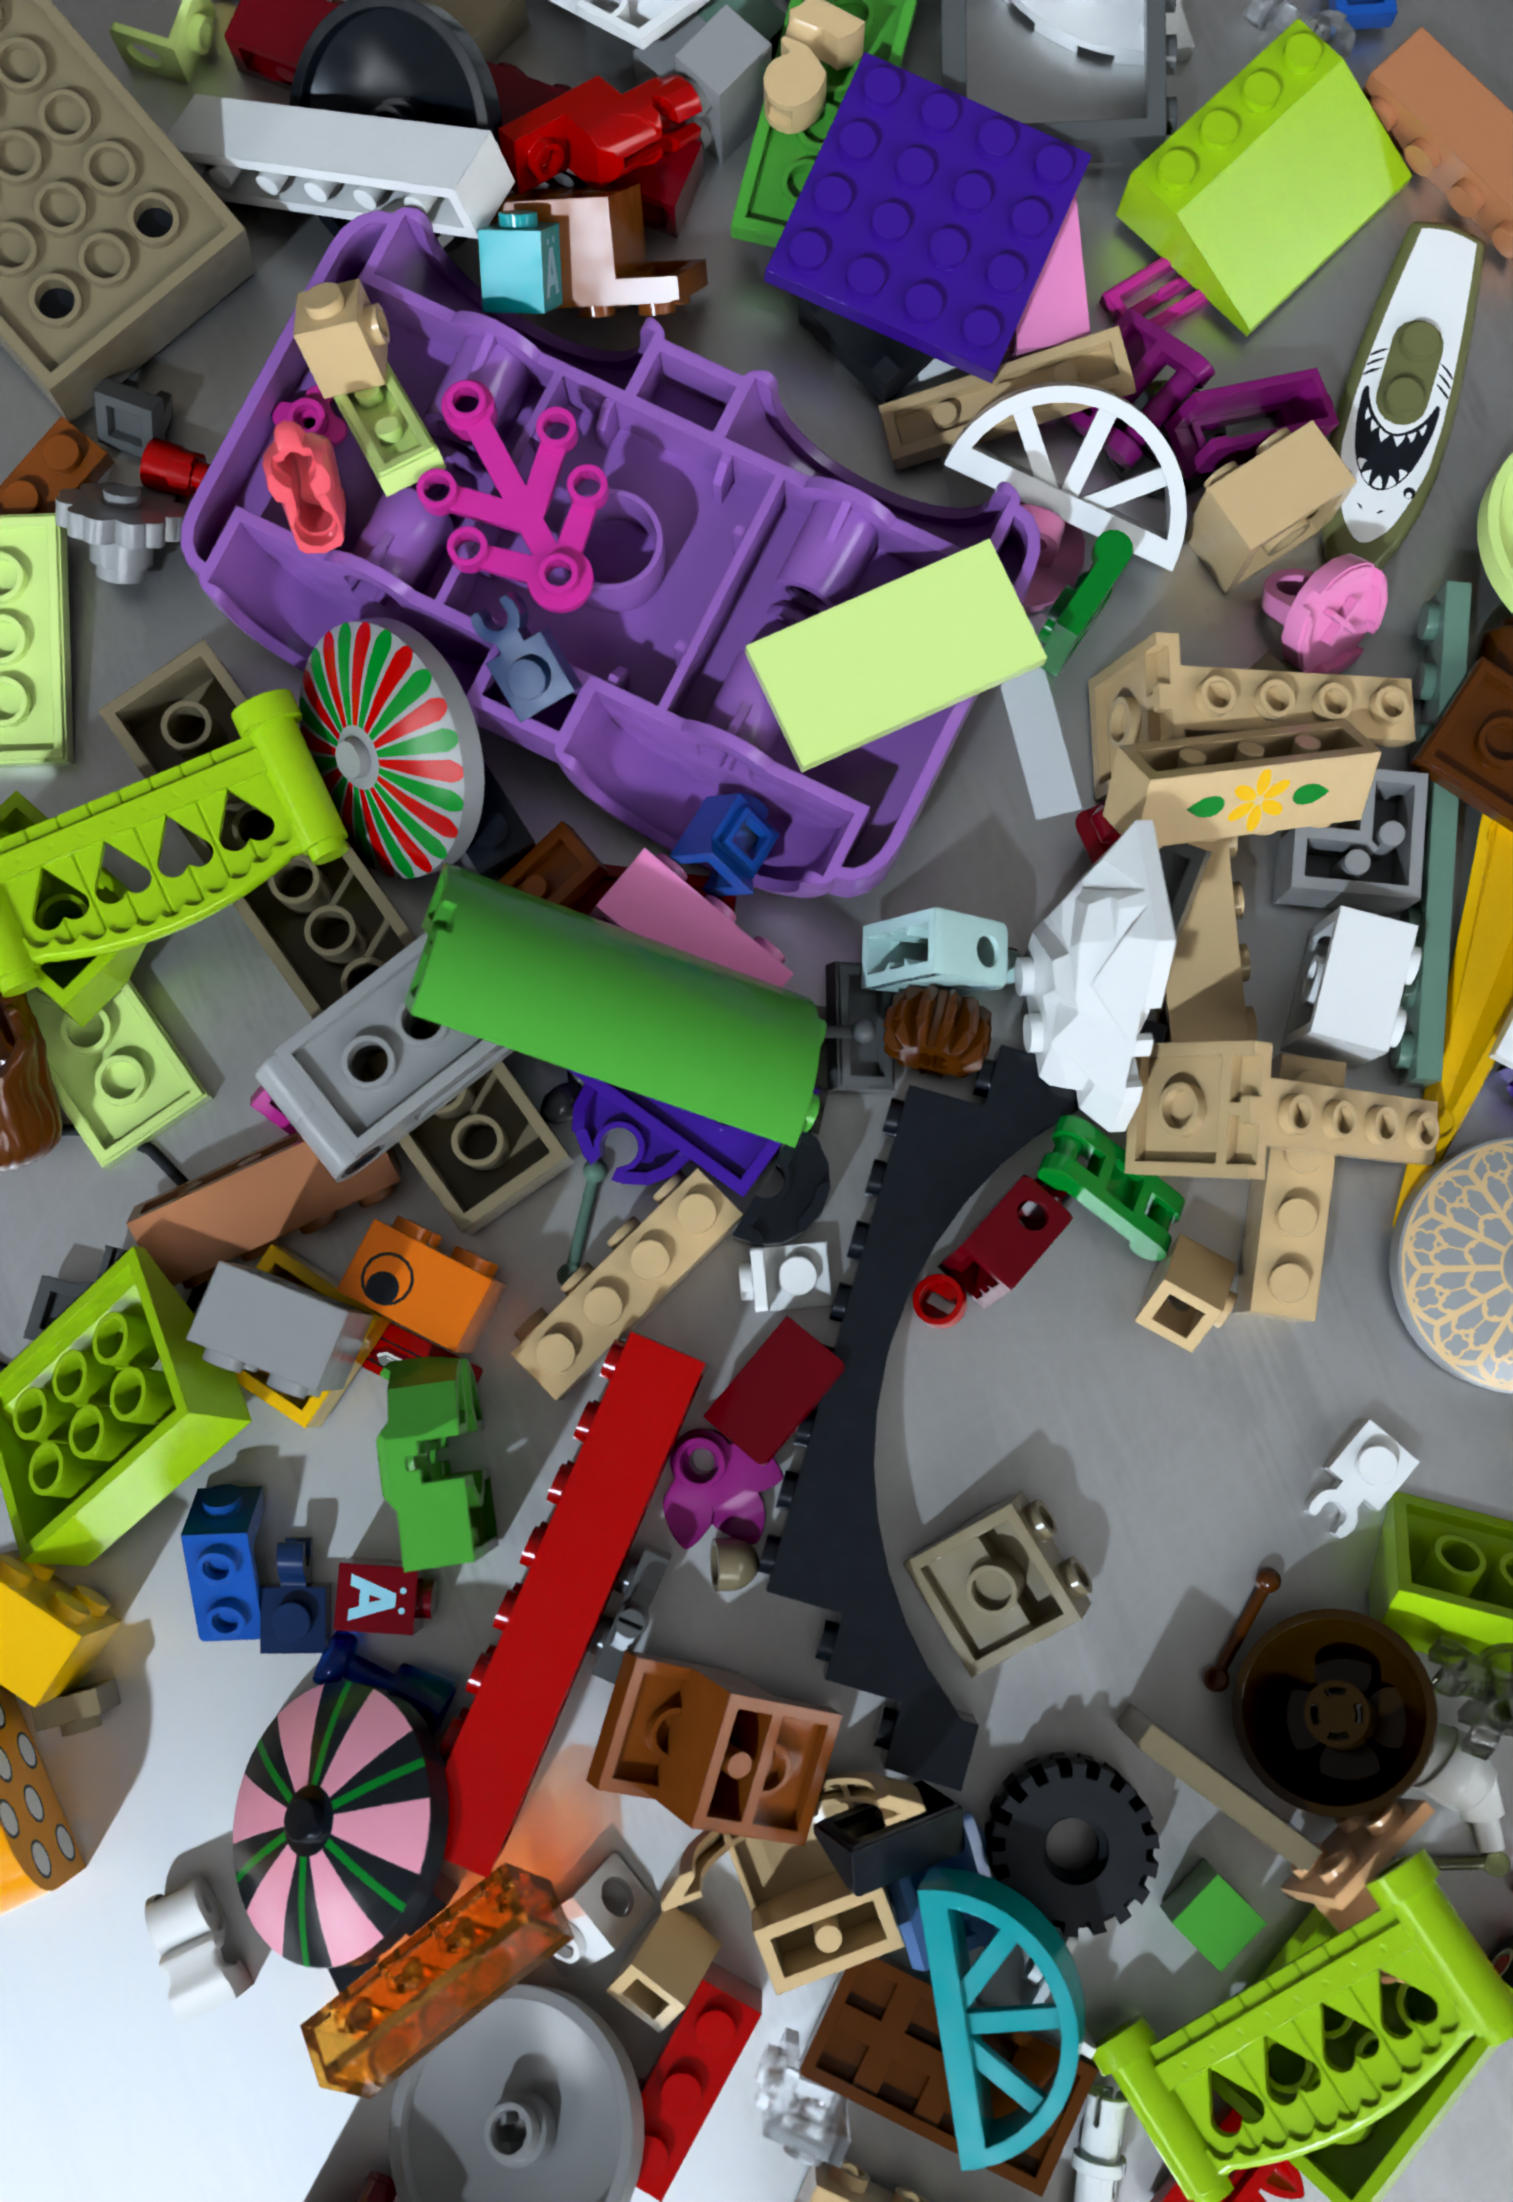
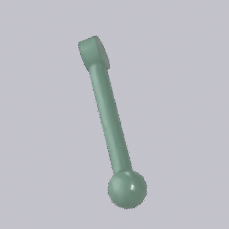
M601 1159L592 1165L587 1161L583 1167V1174L587 1181L568 1260L557 1272V1279L561 1285L580 1268L579 1264L598 1185L608 1174L607 1164Z

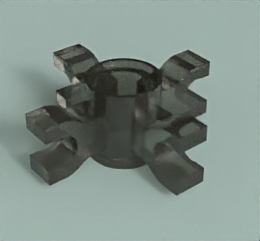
M1440 1635L1428 1650L1429 1661L1443 1665L1431 1679L1434 1691L1447 1697L1468 1696L1473 1698L1467 1700L1457 1711L1458 1722L1471 1726L1468 1734L1461 1740L1462 1752L1487 1760L1497 1748L1502 1735L1513 1737V1643L1492 1645L1484 1649L1478 1656L1460 1642Z

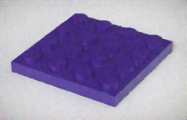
M864 52L766 267L764 281L992 384L1092 154Z

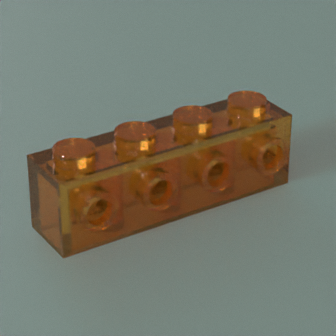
M503 1863L490 1874L488 1879L485 1878L302 2023L300 2025L319 2087L371 2099L575 1937L551 1880L511 1864Z

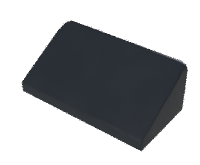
M920 1780L913 1783V1785L918 1788L926 1812L886 1826L882 1810L875 1805L863 1803L813 1824L814 1834L846 1887L855 1896H863L963 1852L965 1847L963 1807L925 1781Z

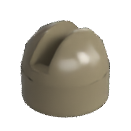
M713 1538L710 1548V1570L714 1591H735L747 1586L754 1579L758 1571L759 1559L756 1550L745 1540Z

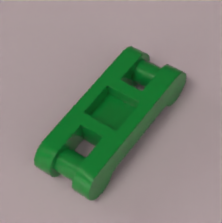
M1072 1115L1061 1116L1052 1134L1055 1147L1053 1152L1044 1155L1037 1173L1038 1179L1050 1188L1067 1192L1130 1241V1249L1136 1255L1151 1261L1164 1260L1172 1242V1237L1168 1233L1170 1225L1179 1221L1185 1205L1182 1195L1158 1176L1124 1174L1126 1152L1124 1149L1083 1118ZM1079 1155L1089 1161L1087 1168L1077 1162Z

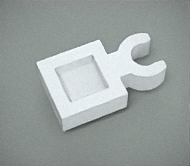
M1363 1418L1323 1466L1337 1480L1330 1488H1320L1312 1492L1307 1497L1303 1510L1309 1515L1316 1516L1326 1503L1334 1502L1339 1508L1340 1515L1338 1521L1332 1525L1329 1532L1334 1537L1344 1538L1357 1525L1359 1518L1358 1506L1363 1502L1370 1509L1379 1512L1420 1461L1371 1419Z

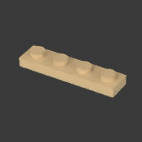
M1119 325L1001 364L992 384L974 375H968L878 405L896 470L898 471L946 455L961 430L975 415L998 398L1029 385L1054 381H1070L1098 386L1120 397L1136 393L1135 382ZM1063 402L1037 405L1032 407L1037 425L1091 408L1092 406ZM1014 415L1007 417L992 427L980 438L976 445L1019 431Z

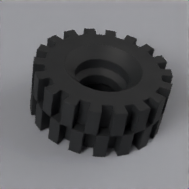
M1064 1752L1050 1753L1051 1760L1042 1763L1035 1757L1023 1763L1027 1770L1018 1777L1011 1772L1002 1782L1006 1788L1001 1797L994 1795L989 1806L992 1817L990 1823H985V1837L988 1843L989 1851L987 1855L990 1866L997 1881L1014 1889L1028 1899L1046 1916L1053 1926L1060 1928L1063 1936L1078 1937V1928L1085 1927L1090 1929L1093 1936L1107 1932L1104 1925L1105 1921L1116 1917L1121 1925L1132 1917L1127 1909L1130 1903L1135 1899L1143 1905L1150 1894V1891L1144 1884L1148 1876L1153 1878L1157 1876L1159 1863L1153 1857L1154 1849H1160L1158 1833L1152 1827L1150 1821L1153 1817L1148 1806L1138 1795V1792L1116 1769L1107 1763L1102 1765L1096 1762L1092 1756L1078 1753L1077 1758H1070ZM1068 1818H1077L1087 1822L1093 1827L1097 1836V1851L1094 1858L1085 1867L1077 1870H1066L1058 1867L1050 1860L1046 1850L1047 1836L1052 1827L1061 1820Z

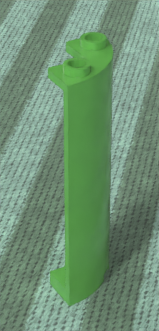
M444 863L421 925L428 938L404 999V1003L411 1015L793 1148L796 1147L801 1132H807L813 1126L820 1107V1097L813 1093L819 1065L820 1047L825 1038L827 1024L825 1020L819 1018L817 1008L809 997L452 864Z

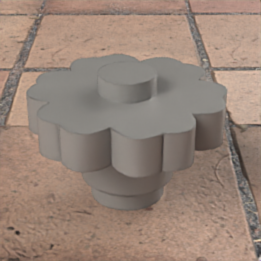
M116 482L82 483L80 489H62L59 491V495L55 498V523L60 527L67 528L68 536L89 543V559L96 565L95 573L98 578L116 584H137L147 579V569L153 566L155 548H163L165 541H181V525L188 506L175 502L176 497L172 494L144 486L133 487Z

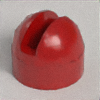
M934 1274L924 1278L917 1285L913 1294V1307L919 1318L929 1326L939 1329L949 1328L956 1325L964 1317L967 1309V1296L961 1285L952 1277L944 1274ZM935 1293L948 1303L956 1306L950 1314H947L927 1303L931 1294Z

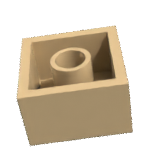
M1313 420L1291 433L1288 427L1278 430L1258 446L1255 451L1256 457L1240 467L1236 461H1231L1215 471L1204 482L1203 486L1206 491L1203 497L1191 508L1194 515L1185 531L1184 539L1224 595L1321 533V529L1333 519L1357 483L1355 477Z

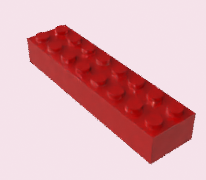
M630 1332L627 1342L614 1340L600 1372L601 1377L610 1380L601 1402L596 1400L593 1402L588 1401L573 1435L574 1439L583 1442L575 1463L568 1460L566 1464H561L549 1490L546 1501L557 1505L549 1523L542 1521L539 1527L535 1526L521 1556L519 1564L530 1568L523 1584L516 1582L512 1590L508 1589L494 1619L492 1627L503 1631L497 1646L490 1643L486 1652L480 1654L466 1685L465 1691L476 1695L471 1708L464 1705L459 1716H454L439 1748L441 1757L448 1759L445 1773L449 1795V1824L444 1860L487 1879L499 1860L663 1474L672 1448L709 1364L708 1362L636 1332Z

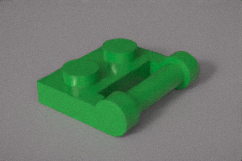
M1108 530L1097 538L1091 551L1093 563L1089 571L1084 572L1078 578L1074 587L1069 584L1066 585L1047 615L1048 620L1037 636L1039 641L1045 644L1043 649L1047 656L1046 662L1040 667L1056 678L1106 605L1112 593V586L1131 558L1133 544L1124 532Z

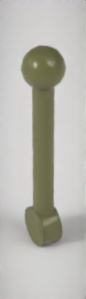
M1502 1851L1482 1853L1481 1856L1431 1857L1440 1871L1484 1870L1489 1875L1497 1878L1505 1876L1510 1870L1511 1865L1509 1857ZM1393 1856L1384 1867L1394 1862L1398 1858Z

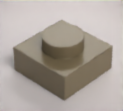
M112 1678L79 1687L34 1708L31 1706L36 1732L60 1726L62 1737L101 1726L100 1714L121 1704L116 1679Z

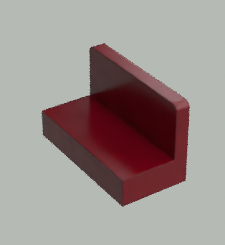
M786 1316L703 1417L757 1464L765 1466L842 1375L846 1366L842 1360L789 1316Z

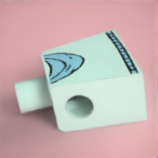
M933 907L863 926L861 988L902 993L905 992L906 987L917 986L928 989L930 985H935L941 990L949 991L955 989L956 993L961 996L1003 988L1004 985H1010L1015 982V961L1021 955L1016 948L1008 947V929L1004 922ZM924 949H928V961L917 960L919 953Z

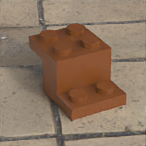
M640 183L605 185L598 190L591 186L530 189L520 196L512 193L506 196L490 223L499 222L498 212L508 210L537 211L538 222L559 223L563 304L557 308L578 307L579 318L613 316L616 314L615 308L638 305L639 315L671 314L676 312V305L690 303V296L708 285L706 259L647 262Z
M625 1650L586 1781L597 1790L655 1799L693 1829L805 1846L843 1715L828 1706L774 1696L738 1672Z

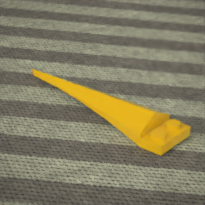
M1483 813L1447 988L1442 1081L1425 1087L1423 1100L1438 1102L1437 1120L1440 1133L1435 1150V1164L1440 1162L1446 1155L1496 1061L1487 1056L1513 1008V832ZM1407 1164L1393 1219L1394 1227L1401 1208L1411 1190L1434 1165Z

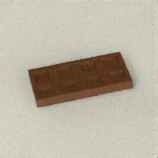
M884 1955L840 1971L797 2064L798 2074L959 2155L931 1979ZM976 2002V2003H977V2008L986 2007V2006H984V2005H982V2004ZM1034 2030L981 2034L983 2042L1040 2089L1047 2083L1060 2060L1061 2044ZM1080 2054L1075 2079L1066 2103L1054 2123L1042 2137L1013 2158L985 2169L1041 2197L1043 2196L1099 2071L1092 2059ZM989 2080L995 2119L1021 2107L1020 2104Z

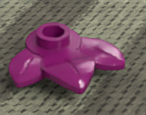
M696 1428L683 1434L675 1442L670 1454V1467L675 1480L668 1488L663 1500L664 1515L673 1537L682 1548L689 1549L703 1537L711 1525H714L719 1531L732 1538L756 1544L762 1537L766 1520L765 1503L760 1492L777 1485L784 1478L776 1459L773 1457L767 1465L761 1466L734 1443H730L720 1432L710 1428ZM703 1448L712 1453L714 1457V1467L712 1470L703 1471L696 1467L693 1461L696 1449Z

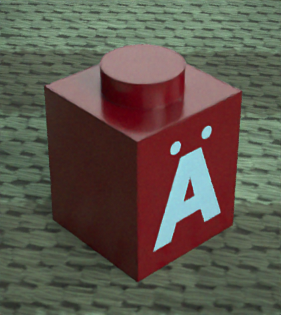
M350 1557L339 1563L333 1630L413 1636L423 1628L424 1619H433L437 1601V1580L427 1578L428 1569L404 1572L402 1560Z

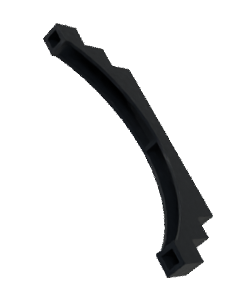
M1146 1019L1140 1033H1152L1153 1043H1164L1168 1025ZM1005 1045L999 1047L993 1060L984 1058L982 1068L977 1072L972 1094L983 1097L981 1105L909 1085L904 1100L891 1098L881 1134L893 1137L887 1160L882 1161L874 1158L864 1193L865 1196L875 1198L869 1223L856 1221L847 1257L858 1260L851 1285L839 1282L829 1319L840 1322L834 1347L824 1345L844 1362L846 1369L818 1402L816 1410L813 1409L797 1428L793 1444L804 1447L805 1450L798 1473L789 1470L785 1471L775 1508L787 1511L780 1536L768 1533L757 1571L769 1575L766 1592L839 1613L837 1622L825 1619L815 1653L816 1659L825 1661L823 1668L825 1680L896 1700L893 1709L882 1707L873 1739V1746L882 1748L880 1757L883 1768L958 1791H962L979 1724L973 1714L956 1710L928 1668L906 1624L888 1570L878 1521L874 1471L876 1421L890 1345L910 1291L935 1244L966 1201L1001 1164L1033 1138L1056 1125L1061 1116L1072 1115L1080 1110L1076 1090L1050 1086L1039 1077L1035 1054Z

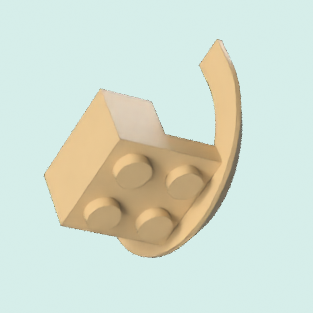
M851 1771L825 1775L805 1846L704 1830L687 1846L665 1879L661 1890L660 1906L662 1911L665 1912L701 1898L703 1896V1879L706 1872L716 1860L729 1850L751 1909L752 1932L776 1996L905 1947L898 1918L887 1887H881L863 1896H855L846 1887L816 1838L813 1824L856 1806L855 1803H868L882 1810L886 1826L926 1812L921 1794L912 1783L871 1772Z

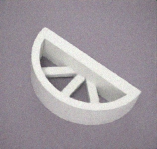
M1070 381L1044 382L1014 390L998 398L975 415L961 430L944 458L943 465L996 489L1000 482L1010 483L1017 490L1021 498L1020 501L1051 510L1065 522L1097 537L1108 530L1124 532L1133 544V554L1170 571L1174 569L1183 544L1187 519L1186 492L1181 470L1168 442L1157 427L1141 410L1111 391L1090 384ZM1063 402L1098 408L1096 415L1061 485L1056 482L1032 407ZM1014 415L1032 471L976 445V443L996 424ZM1116 418L1122 419L1144 438L1152 450L1159 467L1089 494H1080ZM1163 487L1165 488L1166 509L1163 531H1159L1111 508Z

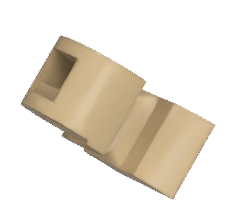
M805 0L799 6L789 10L788 26L785 35L781 38V56L773 59L767 66L763 77L764 115L770 126L785 134H796L808 129L819 119L826 105L827 73L820 61L825 62L838 71L852 66L863 56L865 21L825 0Z

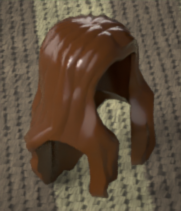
M0 992V1173L3 1174L8 1170L15 1171L22 1166H28L32 1162L44 1158L53 1151L62 1138L63 1121L59 1099L52 1081L47 1059L46 1042L40 1031L37 1018L31 1010L26 992L12 997H3Z

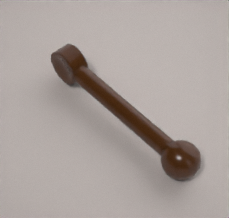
M1270 1567L1263 1568L1256 1574L1257 1588L1216 1664H1210L1203 1669L1201 1674L1202 1682L1210 1691L1221 1692L1228 1687L1230 1679L1227 1670L1268 1594L1276 1592L1280 1588L1281 1576L1275 1569Z

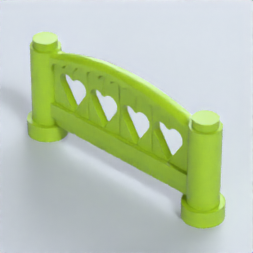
M276 689L264 692L237 706L232 711L231 718L241 739L0 839V992L3 997L16 996L37 987L41 983L37 972L41 969V965L48 962L68 961L112 953L163 938L192 926L225 909L259 887L296 856L301 854L309 856L313 865H322L343 856L349 851L345 841L348 838V833L299 729L298 723L302 719V713L291 690ZM229 793L234 794L274 821V831L270 837L264 840L249 838L247 845L238 851H229L222 846L221 835ZM170 818L212 845L213 856L207 864L203 866L188 864L184 873L177 877H167L161 873L159 864L167 819ZM107 844L150 871L151 883L146 890L139 893L126 890L123 898L113 904L104 903L99 899L98 886L105 846ZM44 871H48L87 896L89 908L84 916L78 919L64 917L60 925L52 930H42L37 926L35 916Z
M1419 1847L1390 1863L1365 1885L1380 1909L1161 2039L1157 2037L1145 2015L1140 2014L1118 2026L1095 2043L1097 2050L1092 2057L1102 2076L1112 2074L1188 2201L1220 2202L1234 2190V2186L1228 2178L1230 2172L1298 2157L1336 2143L1369 2126L1398 2107L1419 2090L1447 2063L1467 2038L1473 2035L1483 2037L1490 2048L1501 2045L1513 2038V1994L1435 1879L1441 1872L1424 1847ZM1381 1970L1430 1995L1437 2003L1438 2016L1431 2021L1416 2019L1413 2030L1406 2035H1398L1390 2031L1383 2019ZM1323 2003L1374 2031L1379 2040V2050L1373 2054L1357 2052L1355 2063L1349 2068H1340L1332 2064L1326 2055ZM1267 2037L1312 2061L1320 2070L1321 2083L1315 2087L1300 2085L1297 2097L1293 2100L1285 2101L1277 2098L1269 2086ZM1211 2069L1256 2094L1264 2105L1263 2117L1255 2120L1243 2118L1240 2130L1234 2133L1225 2132L1220 2129L1213 2116Z

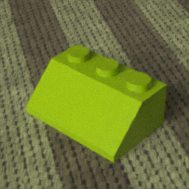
M16 790L0 805V839L25 830L49 818ZM102 866L98 886V897L102 902L113 904L123 898L126 890L132 892ZM44 871L35 916L37 926L42 930H52L60 925L64 917L78 919L84 916L89 908L87 896L48 871ZM147 943L103 955L43 964L37 972L41 983L36 988L83 1028L129 981Z
M1396 1491L1387 1502L1368 1587L1370 1617L1395 1631L1414 1651L1513 1676V1521Z

